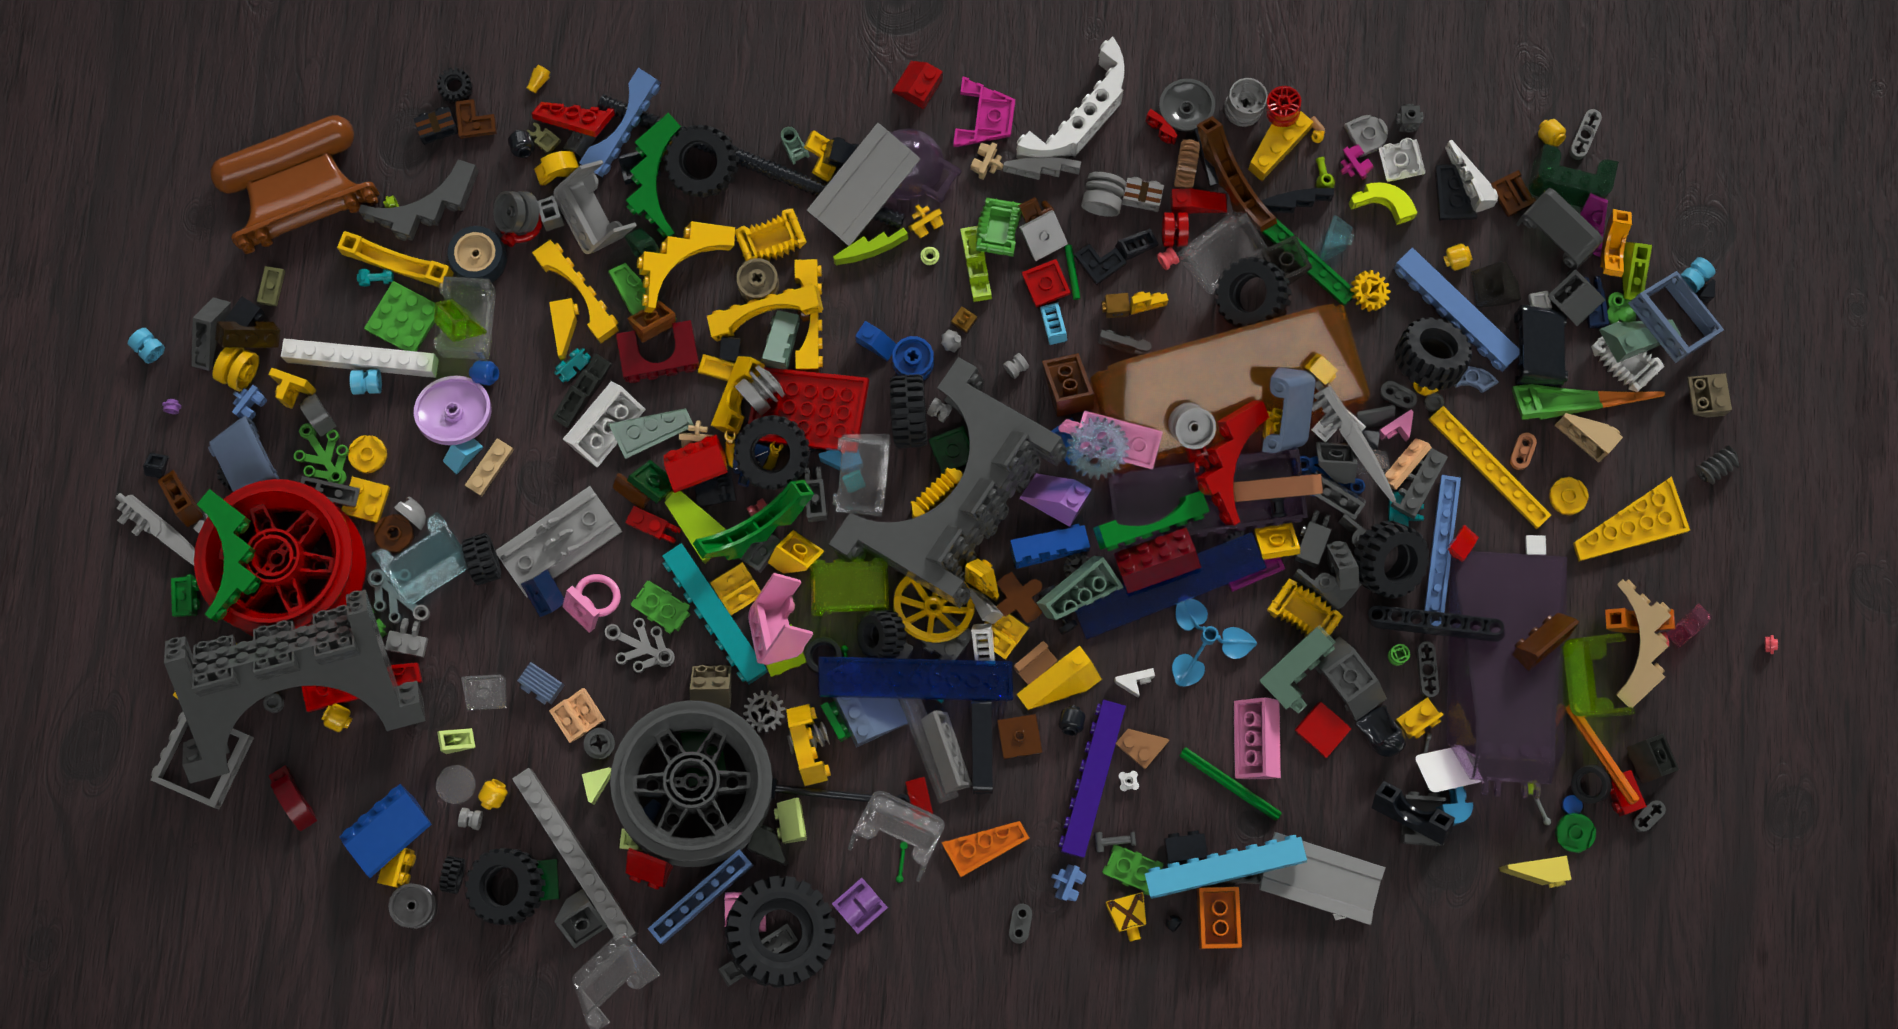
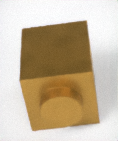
M1128 293L1105 295L1101 306L1102 313L1106 312V318L1129 316Z

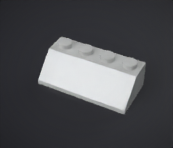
M611 381L563 440L590 463L598 467L617 445L609 423L639 418L646 409L622 386Z

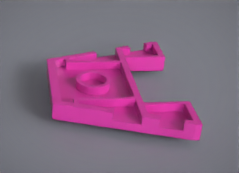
M962 77L960 95L979 97L974 131L955 129L953 147L1011 137L1015 99L996 90L992 91L980 83L970 81L967 77Z

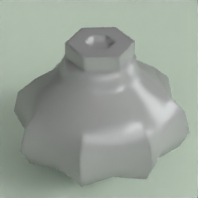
M948 329L946 333L941 335V344L946 351L955 353L961 347L962 338L958 335L957 331Z

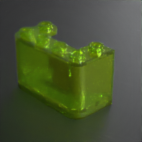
M874 558L872 561L864 562V559H853V562L837 559L833 560V563H826L825 560H816L814 564L810 565L811 612L813 616H822V613H825V611L828 614H832V612L874 611V609L876 611L890 610L888 562H885L883 558Z

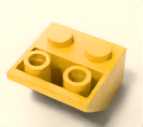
M404 848L381 868L377 883L396 888L409 884L411 878L409 874L410 867H413L416 860L415 851Z

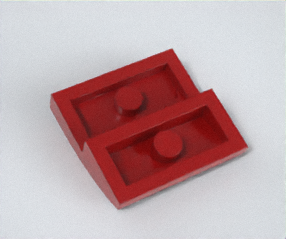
M1319 701L1294 731L1306 743L1311 744L1323 757L1327 758L1349 733L1351 728L1332 710Z

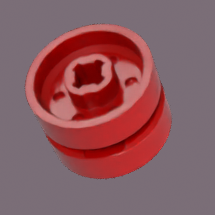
M1289 86L1276 87L1267 97L1266 116L1268 120L1277 127H1289L1296 123L1301 110L1300 94Z
M1163 212V247H1173L1175 239L1177 247H1187L1189 237L1188 213L1178 212L1175 220L1173 212Z

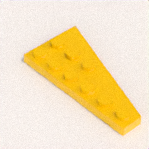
M1672 476L1575 541L1573 546L1578 561H1584L1689 532L1690 528Z

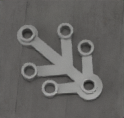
M375 569L368 575V583L375 591V610L383 612L387 608V604L383 601L384 588L389 594V620L392 623L397 624L402 619L401 614L398 613L397 599L413 611V616L418 621H425L429 618L430 611L426 606L415 604L403 594L415 591L420 594L426 591L425 583L417 581L414 584L392 586L388 581L401 579L403 582H408L411 580V573L404 569L400 572L386 574L383 570ZM404 573H408V577L406 579L402 578V575ZM377 576H381L380 582H375ZM419 584L423 585L421 590H417ZM379 603H383V607L381 609L377 608V605ZM425 611V616L420 617L419 613ZM397 614L398 619L393 621L392 616Z
M636 618L633 622L641 641L622 633L615 624H610L605 628V636L609 640L615 641L618 639L637 648L626 653H618L616 655L618 664L624 665L628 660L645 654L654 656L643 662L636 661L633 664V669L637 673H642L646 668L657 664L661 667H669L675 660L673 651L665 647L662 638L663 631L659 626H654L651 629V635L655 638L658 649L651 647L645 630L646 623L642 618ZM638 621L643 622V625L641 627L636 626V623ZM655 629L660 630V634L657 636L653 634ZM612 630L617 631V634L615 636L610 635V632ZM621 655L625 656L623 662L618 660ZM663 655L669 656L667 661L662 660ZM637 664L643 665L641 670L636 669Z

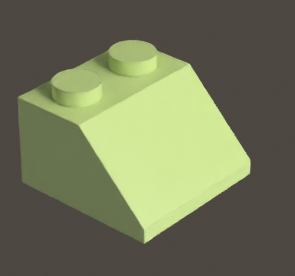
M800 798L777 803V808H774L775 820H779L780 828H777L778 840L782 839L783 844L807 840Z

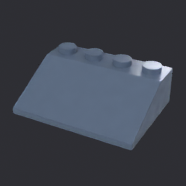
M864 657L824 673L823 679L856 748L909 723L879 660Z

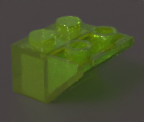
M450 299L435 303L434 322L452 342L487 333V330L469 310L455 300Z

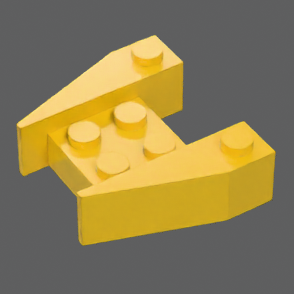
M810 704L786 709L788 726L804 785L808 786L828 781L827 776H831L829 765H824V761L815 763L818 755L816 747H812L810 742L813 739L811 728L806 726L814 724L813 719L817 718L815 708H811Z

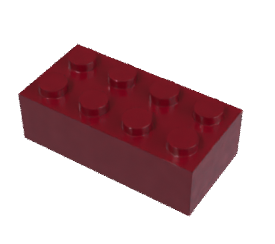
M1187 527L1114 553L1128 593L1202 568Z

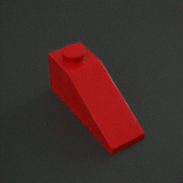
M1192 188L1172 189L1170 206L1171 212L1174 214L1178 212H1187L1188 214L1227 213L1225 193Z

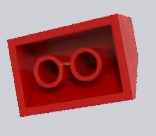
M717 435L707 436L701 441L689 443L683 448L671 450L663 455L664 466L674 493L728 473L726 454Z

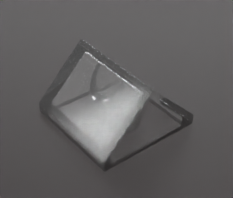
M499 674L464 676L461 678L467 710L506 708V678Z

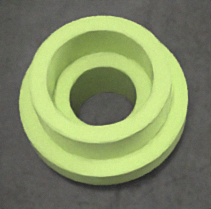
M934 247L924 248L921 252L922 262L926 265L936 264L939 260L938 250ZM932 254L933 258L928 259L926 256Z

